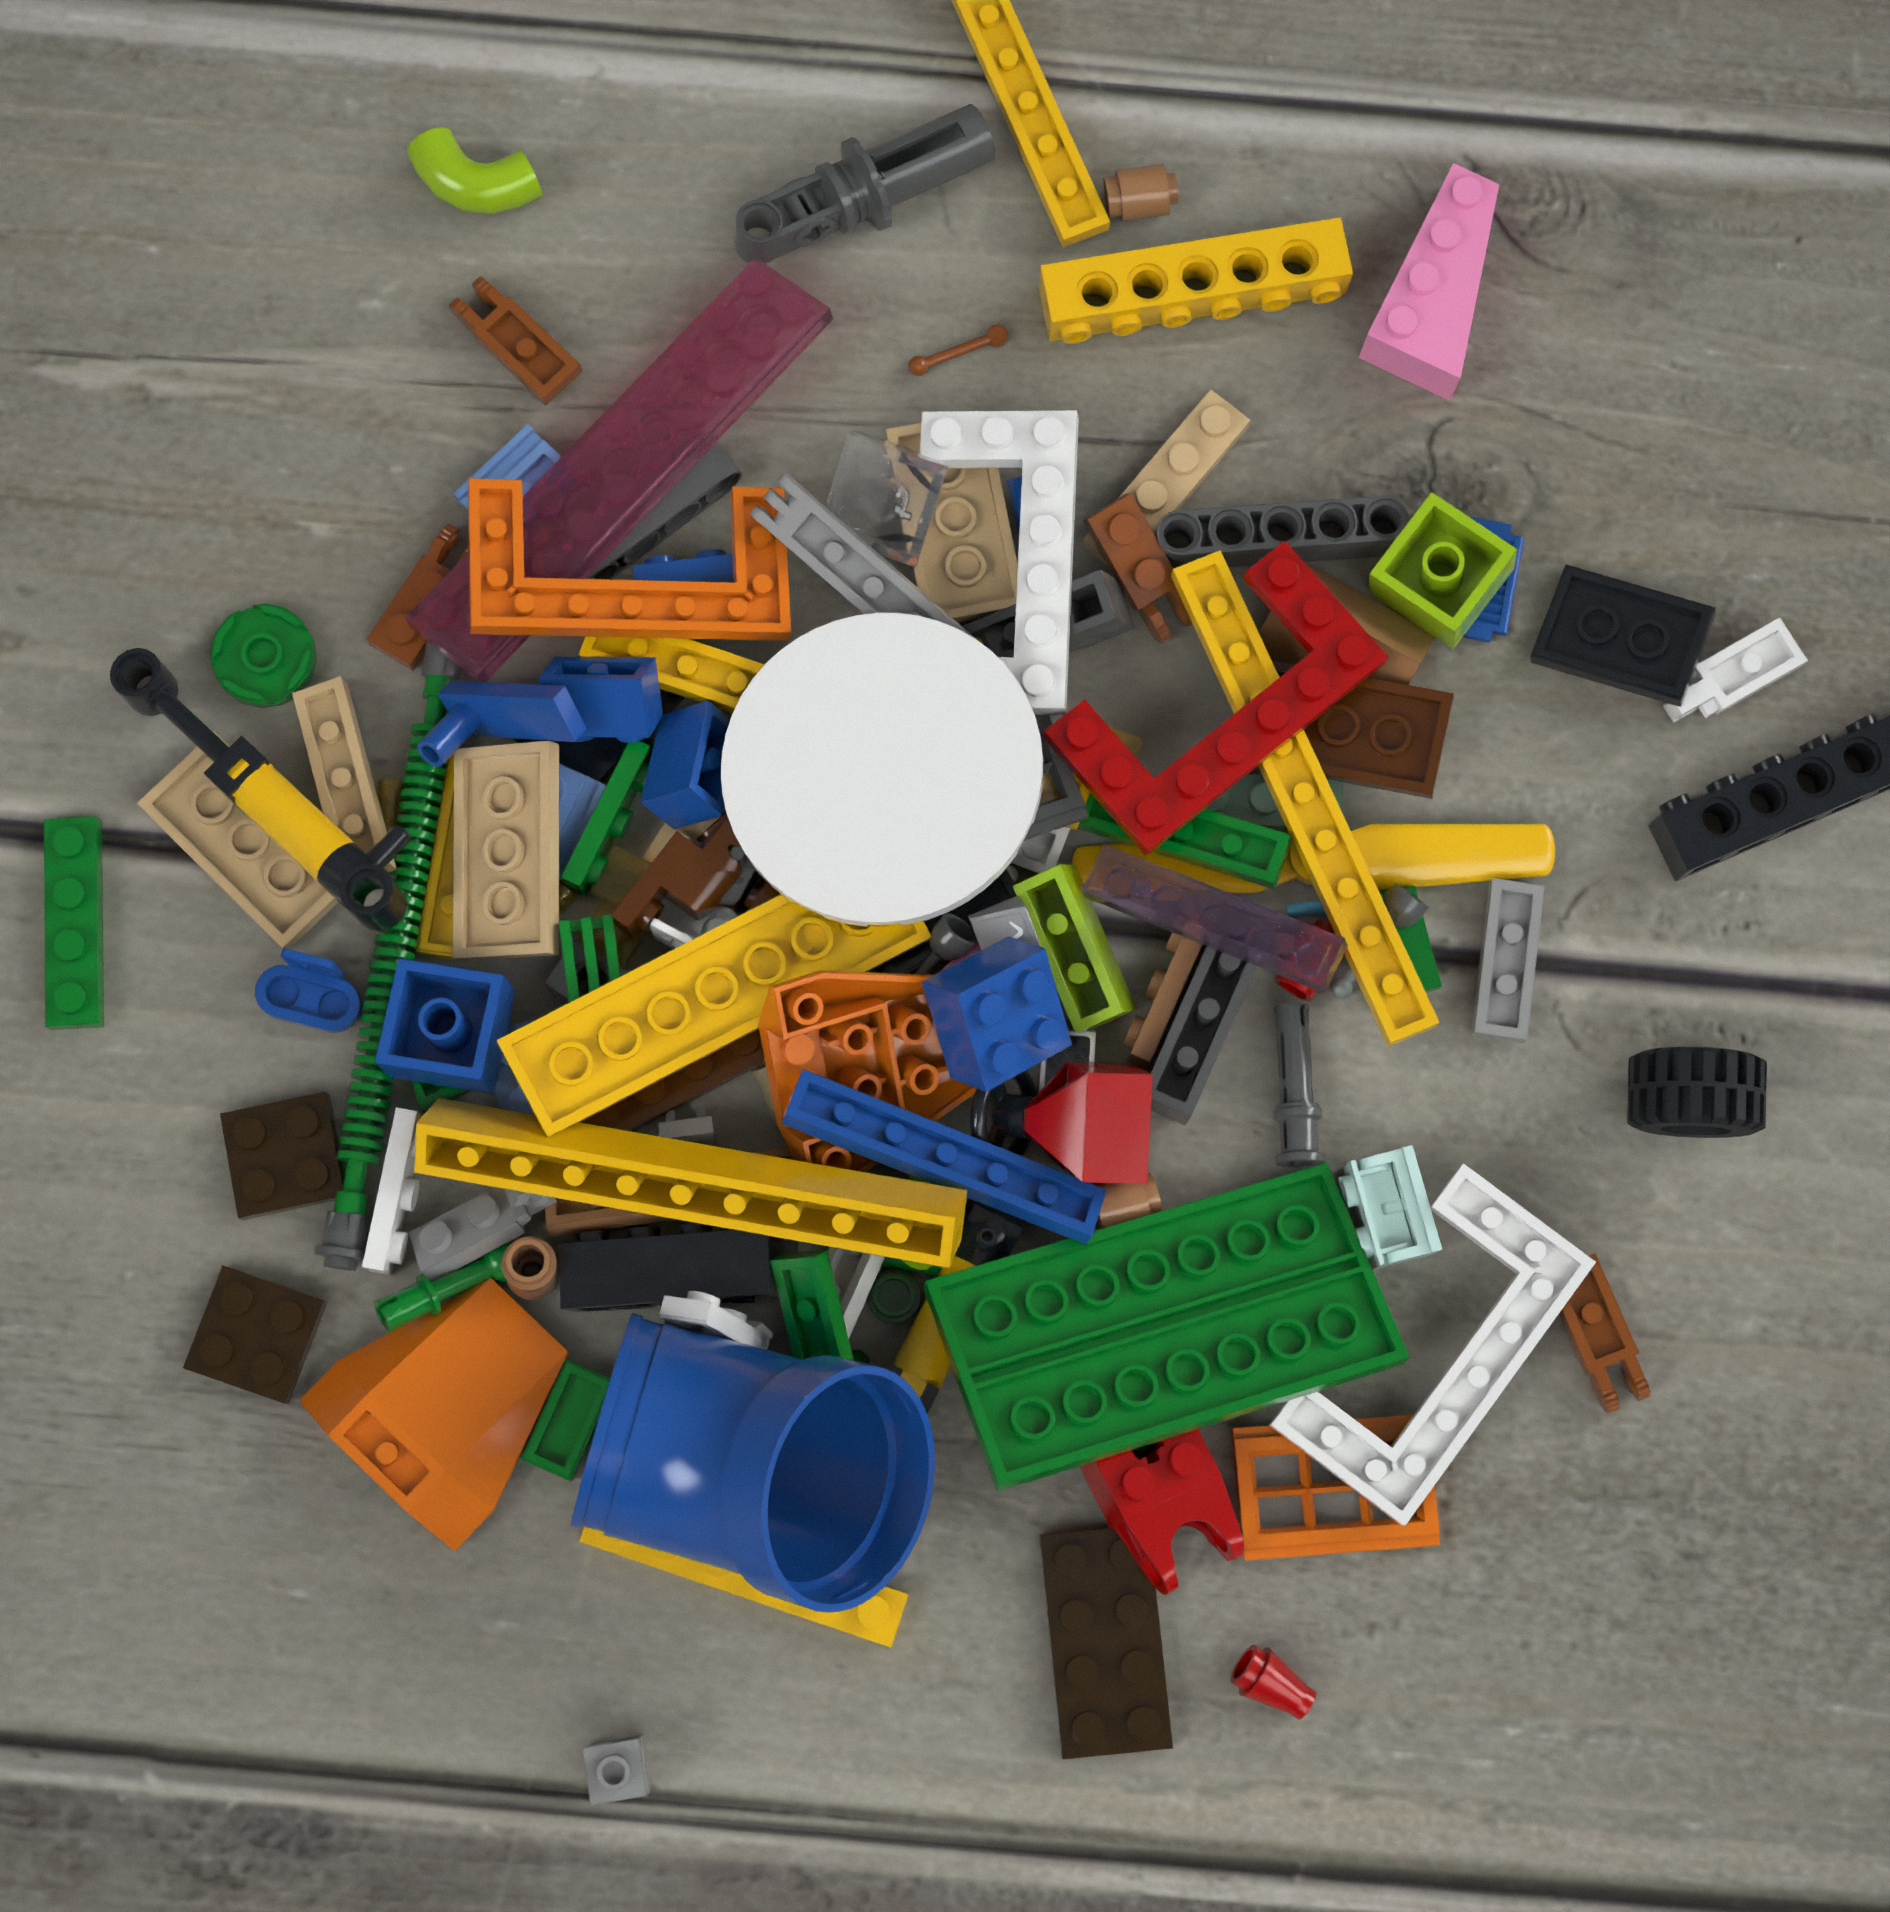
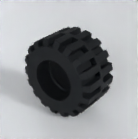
M1665 1047L1649 1049L1635 1054L1629 1058L1627 1124L1651 1134L1691 1138L1741 1137L1759 1132L1766 1128L1767 1062L1748 1052L1712 1047Z

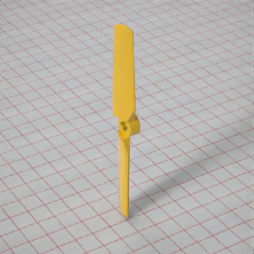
M1369 824L1351 831L1378 891L1389 890L1394 882L1406 888L1411 886L1426 887L1490 881L1492 878L1507 880L1542 877L1550 874L1555 861V841L1551 829L1546 824ZM1292 841L1276 886L1296 879L1304 884L1312 885ZM1125 843L1080 846L1076 848L1072 858V865H1076L1088 894L1258 893L1270 889L1155 852L1145 856L1138 847Z

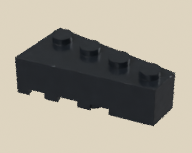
M700 1223L680 1225V1234L661 1235V1228L659 1227L628 1229V1238L609 1239V1232L607 1231L577 1233V1242L558 1244L560 1309L574 1312L652 1308V1303H660V1306H662L664 1295L687 1298L688 1291H698L713 1295L720 1299V1303H755L756 1295H765L779 1299L770 1260L781 1253L798 1252V1241L733 1229L713 1231V1226Z

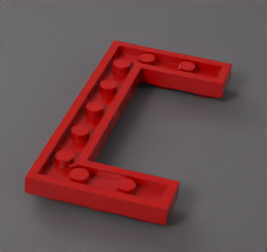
M1285 540L1245 571L1243 580L1309 654L1155 778L1152 777L1085 699L1044 731L1043 738L1145 856H1148L1382 667L1389 658Z

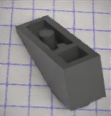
M1097 570L1072 581L1069 652L1090 647L1135 629L1122 587L1116 578L1102 570ZM1016 604L962 626L975 638L981 639L983 645L990 649L997 657H1014Z

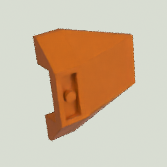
M819 970L769 986L758 1027L777 1126L794 1160L866 1172L879 1163L781 1124L802 1069L935 1122L975 1094L976 1088L950 1078L922 985V981L934 975Z
M492 1278L441 1304L440 1314L433 1316L431 1313L425 1314L339 1359L299 1400L329 1438L409 1515L454 1551H457L495 1511L551 1393L563 1363L570 1353Z

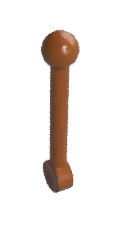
M993 325L989 328L988 334L926 358L914 356L908 363L909 371L915 376H922L926 373L928 367L984 346L1001 347L1006 343L1007 330L1001 325Z

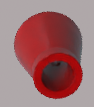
M1251 1645L1239 1658L1231 1675V1683L1239 1688V1695L1289 1713L1298 1720L1302 1719L1309 1712L1316 1698V1691L1307 1686L1269 1647L1262 1650L1256 1645Z

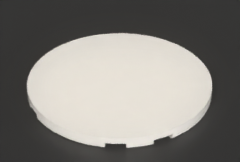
M903 613L855 615L822 625L798 637L774 655L751 680L737 703L726 731L721 759L722 795L732 830L745 855L758 873L788 900L821 914L824 918L845 924L865 927L867 925L898 923L908 925L937 917L968 902L996 880L1013 861L1031 824L1034 823L1040 804L1043 787L1041 736L1035 714L1020 683L1009 668L977 639L953 626L918 615Z

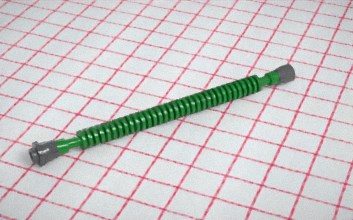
M430 633L427 636L421 675L426 676L422 696L427 700L423 723H415L411 728V734L413 735L409 740V747L411 749L407 751L406 757L409 762L405 764L404 772L407 775L402 780V786L405 788L400 791L399 797L403 802L398 803L397 809L401 815H397L395 825H400L410 834L411 841L394 857L397 870L388 872L405 893L407 908L404 917L397 925L391 929L379 931L384 934L375 935L374 943L381 947L373 948L372 957L378 960L371 961L370 970L379 974L368 975L367 983L375 987H368L365 992V997L375 1001H364L363 1010L372 1014L361 1015L360 1023L370 1028H360L358 1037L368 1041H358L356 1044V1051L366 1055L354 1056L353 1064L363 1068H353L351 1077L361 1082H350L349 1091L359 1094V1096H347L346 1104L356 1107V1109H346L344 1118L354 1121V1123H343L341 1131L352 1136L340 1137L339 1145L349 1148V1150H338L337 1153L338 1160L347 1162L342 1191H336L333 1211H327L322 1245H316L314 1253L325 1256L323 1266L334 1269L356 1271L357 1262H363L370 1224V1218L365 1217L369 1198L368 1195L364 1194L368 1166H378L381 1160L380 1156L371 1154V1152H382L383 1143L375 1141L373 1138H384L386 1130L375 1125H386L388 1116L378 1113V1111H389L390 1102L380 1098H390L393 1089L382 1086V1084H394V1078H390L375 1063L398 959L415 961L416 955L408 951L417 950L418 942L412 938L419 936L420 928L415 925L420 924L422 921V915L418 911H423L425 903L418 898L426 897L427 889L421 885H427L429 875L424 872H429L431 868V862L427 859L433 857L434 849L429 846L435 844L436 836L432 833L437 831L438 823L434 820L440 816V809L437 807L441 806L443 797L439 794L444 792L445 784L442 781L446 779L447 771L444 768L449 763L448 758L440 767L430 765L420 756L417 745L447 713L438 693L450 681H462L469 642L462 637L452 634Z

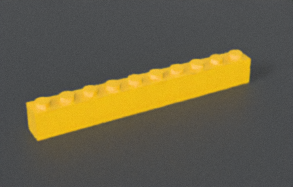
M438 1098L416 1123L414 1173L950 1268L962 1239L967 1190L585 1123H577L568 1129L547 1137L534 1114Z

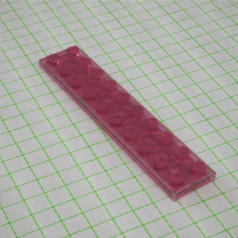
M753 259L523 496L524 577L585 579L833 321L830 308L761 260ZM469 552L405 617L411 629L481 683L486 682L531 636L470 634Z

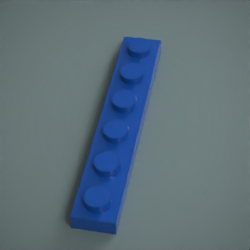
M802 1069L781 1122L783 1125L934 1185L967 1190V1198L1085 1245L1093 1235L1107 1191Z

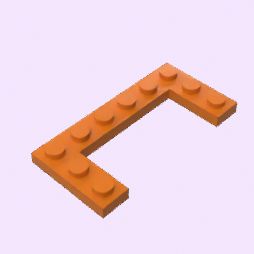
M469 478L470 634L788 641L791 635L787 546L750 514L753 508L759 505L774 517L778 511L763 496L769 489H773L785 499L784 489L732 486L730 511L734 583L524 577L522 480Z

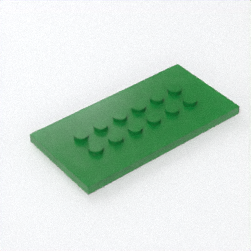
M1327 1162L1096 1230L1086 1245L1070 1238L926 1280L923 1287L996 1492L1401 1366L1410 1358L1365 1250L1361 1247L1357 1231Z

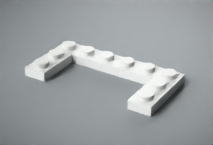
M1077 410L922 412L919 459L922 468H1022L1014 657L998 658L1009 668L1020 683L1029 699L1034 714L1065 715L1067 710L1079 425Z
M1464 1163L1458 1167L1430 1206L1431 1211L1516 1273V1275L1399 1436L1389 1446L1319 1392L1286 1401L1269 1424L1270 1427L1401 1526H1405L1596 1263V1261Z

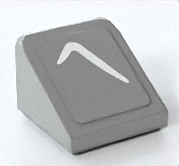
M1018 896L968 916L980 950L1006 937H1012L1041 947L1027 907Z

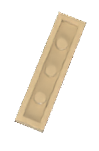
M1210 389L1119 497L1128 493L1132 494L1155 535L1161 518L1169 512L1181 508L1247 430L1251 420ZM1088 533L1083 539L1082 546L1107 565L1092 536Z
M339 676L294 692L292 695L322 812L367 854L387 834L349 686ZM394 858L383 868L387 872L397 870Z

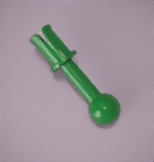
M511 1240L483 1255L482 1259L432 1282L424 1274L416 1277V1283L391 1295L375 1300V1312L382 1326L384 1325L385 1330L390 1333L425 1314L431 1313L433 1316L441 1313L440 1301L489 1278L507 1282L502 1272L501 1262L506 1248L514 1241Z

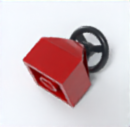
M1066 1061L1038 1094L1034 1081L1027 1070L1013 1077L1020 1089L1021 1095L1007 1094L1004 1083L987 1092L976 1088L970 1114L972 1137L1000 1148L1005 1136L1016 1137L1006 1150L1020 1156L1025 1154L1033 1139L1062 1169L1081 1182L1147 1184L1153 1074L1129 1063ZM991 1097L994 1106L992 1111L993 1124L988 1134L986 1115Z

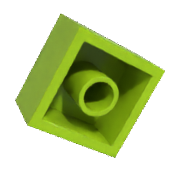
M1431 492L1369 573V593L1453 650L1514 570L1518 549Z

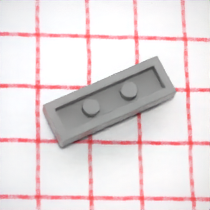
M1492 878L1489 881L1471 1036L1524 1043L1527 1040L1544 885Z

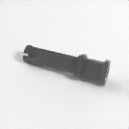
M1301 1003L1275 1006L1278 1038L1280 1104L1276 1106L1273 1114L1274 1120L1279 1122L1281 1153L1276 1156V1165L1281 1167L1316 1166L1324 1163V1154L1318 1152L1317 1121L1322 1118V1110L1319 1108V1104L1314 1103L1312 1091L1309 1005H1301Z

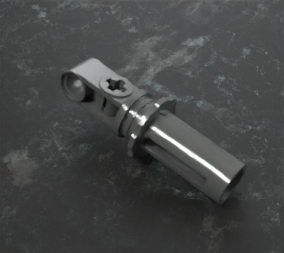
M968 104L867 150H864L860 142L854 137L841 142L842 160L832 165L828 162L818 165L815 168L814 174L795 179L779 190L747 202L739 209L736 216V250L739 256L746 262L754 265H763L800 247L813 245L838 230L844 234L856 229L857 223L867 219L879 231L890 227L892 224L891 207L995 160L994 142L986 121L973 104ZM752 228H763L769 231L770 234L758 238L750 235L747 231Z

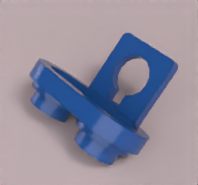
M283 948L280 956L288 965H276L267 969L261 974L256 983L255 997L258 1005L265 1013L276 1019L325 1032L339 1033L351 1028L361 1014L362 1002L359 993L350 983L344 980L345 973L334 961Z

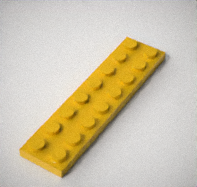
M780 894L498 1039L497 1044L547 1137H550L758 1030V1023L770 985L819 970L869 972L928 941L931 938V934L924 921L908 925L898 923L867 925V927L841 923L824 918L823 915L806 909L796 902L793 903Z

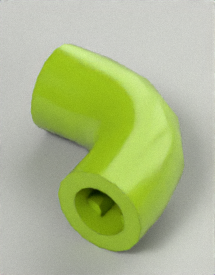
M437 127L423 132L412 140L407 147V155L417 174L436 197L463 212L494 215L520 208L543 197L534 170L522 150H518L493 162H476L463 153L452 131L446 127Z

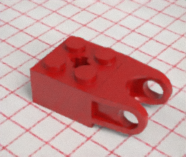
M1199 1429L1146 1445L1145 1447L1148 1451L1147 1459L1143 1457L1138 1460L1133 1450L1079 1466L1110 1529L1113 1528L1146 1578L1163 1595H1168L1179 1587L1175 1572V1560L1172 1555V1540L1179 1527L1187 1526L1200 1531L1227 1561L1236 1560L1244 1554L1243 1537L1224 1481Z

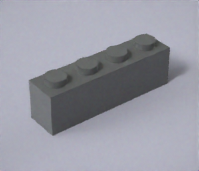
M1226 902L1150 1072L1153 1074L1151 1111L1182 1125H1186L1191 1118L1274 929L1275 922Z

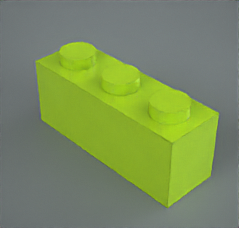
M1059 864L1013 885L1016 895L1027 907L1041 947L1046 950L1057 992L1075 1033L1096 1029L1138 1010L1076 865Z

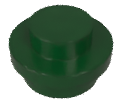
M889 1269L877 1274L868 1294V1306L874 1316L883 1322L892 1324L904 1322L911 1318L919 1307L921 1299L920 1288L916 1280L903 1270Z

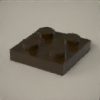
M325 1091L220 1113L239 1219L247 1220L335 1201L336 1191H342L344 1172L342 1161L337 1159L339 1144L330 1094Z
M222 1265L183 1368L289 1405L328 1302Z

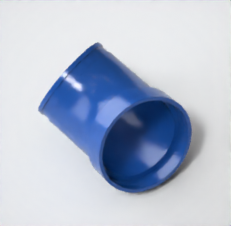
M632 1313L622 1339L577 1495L571 1526L580 1529L587 1527L602 1531L605 1536L741 1574L758 1591L814 1611L830 1613L848 1610L872 1598L894 1578L909 1557L921 1533L929 1510L935 1473V1450L929 1418L914 1389L902 1377L888 1369L832 1355L800 1359L664 1322V1324L643 1319L642 1315Z

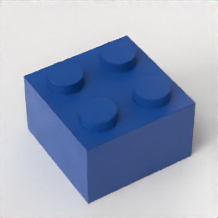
M1006 937L922 981L948 1072L952 1079L987 1092L1072 1045L1045 948L1012 937Z
M398 959L375 1063L390 1078L494 1094L503 1055L497 1040L507 1035L516 990L504 975Z

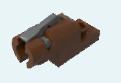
M726 811L723 813V816L697 837L696 840L700 842L698 846L679 832H675L611 914L613 922L618 929L631 938L635 936L640 928L648 931L653 918L659 919L665 908L660 903L664 897L696 920L711 914L720 904L737 905L740 902L757 870L739 844Z

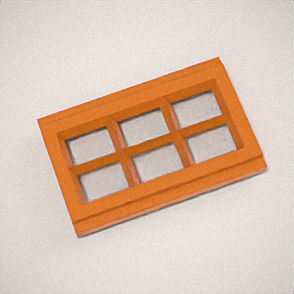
M1413 1415L1355 1420L1391 1446ZM1269 1425L1232 1428V1446L1239 1523L1244 1543V1561L1440 1546L1435 1485L1407 1524L1401 1526Z

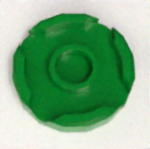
M264 603L252 605L254 608H248L242 612L238 610L229 615L215 632L210 648V658L214 674L225 692L242 704L258 708L283 705L293 699L292 693L304 689L311 681L317 662L315 641L303 621L284 607Z

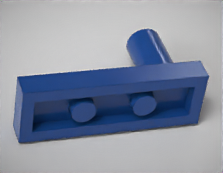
M450 681L438 693L448 713L418 743L417 749L420 756L427 763L440 767L470 736L575 742L587 728L566 686Z

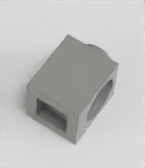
M644 1735L592 1743L582 1748L590 1806L644 1797L652 1791Z

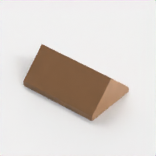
M1305 562L1389 656L1386 663L1368 678L1409 685L1436 637L1409 619ZM1270 610L1259 631L1267 652L1273 661L1296 665L1309 653Z

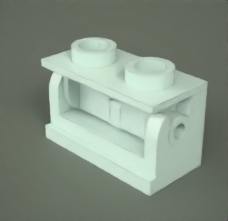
M1413 1145L1360 1159L1359 1162L1352 1160L1343 1167L1345 1176L1339 1177L1340 1192L1346 1207H1354L1359 1223V1228L1355 1229L1361 1247L1365 1250L1373 1270L1433 1255L1442 1250Z

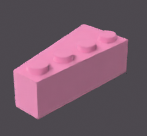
M1453 163L1367 334L1358 358L1444 399L1451 400L1461 379L1499 184Z

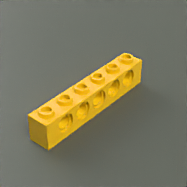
M1339 217L1044 264L1040 267L1038 286L1049 342L1062 340L1067 344H1075L1090 339L1092 335L1112 332L1117 336L1130 335L1140 331L1144 326L1162 324L1167 328H1175L1188 324L1194 318L1212 316L1216 320H1225L1239 315L1244 310L1262 308L1266 312H1275L1289 307L1294 302L1312 300L1315 304L1329 303L1346 294L1353 271L1342 219ZM1291 262L1298 263L1304 267L1306 273L1300 275L1292 274L1283 265ZM1241 270L1249 271L1257 280L1250 283L1242 282L1233 273ZM1196 278L1203 281L1207 288L1195 291L1188 288L1184 281ZM1147 286L1154 289L1158 295L1154 298L1145 299L1139 297L1134 292V289ZM1091 294H1098L1103 296L1108 303L1104 306L1094 307L1086 303L1084 298Z

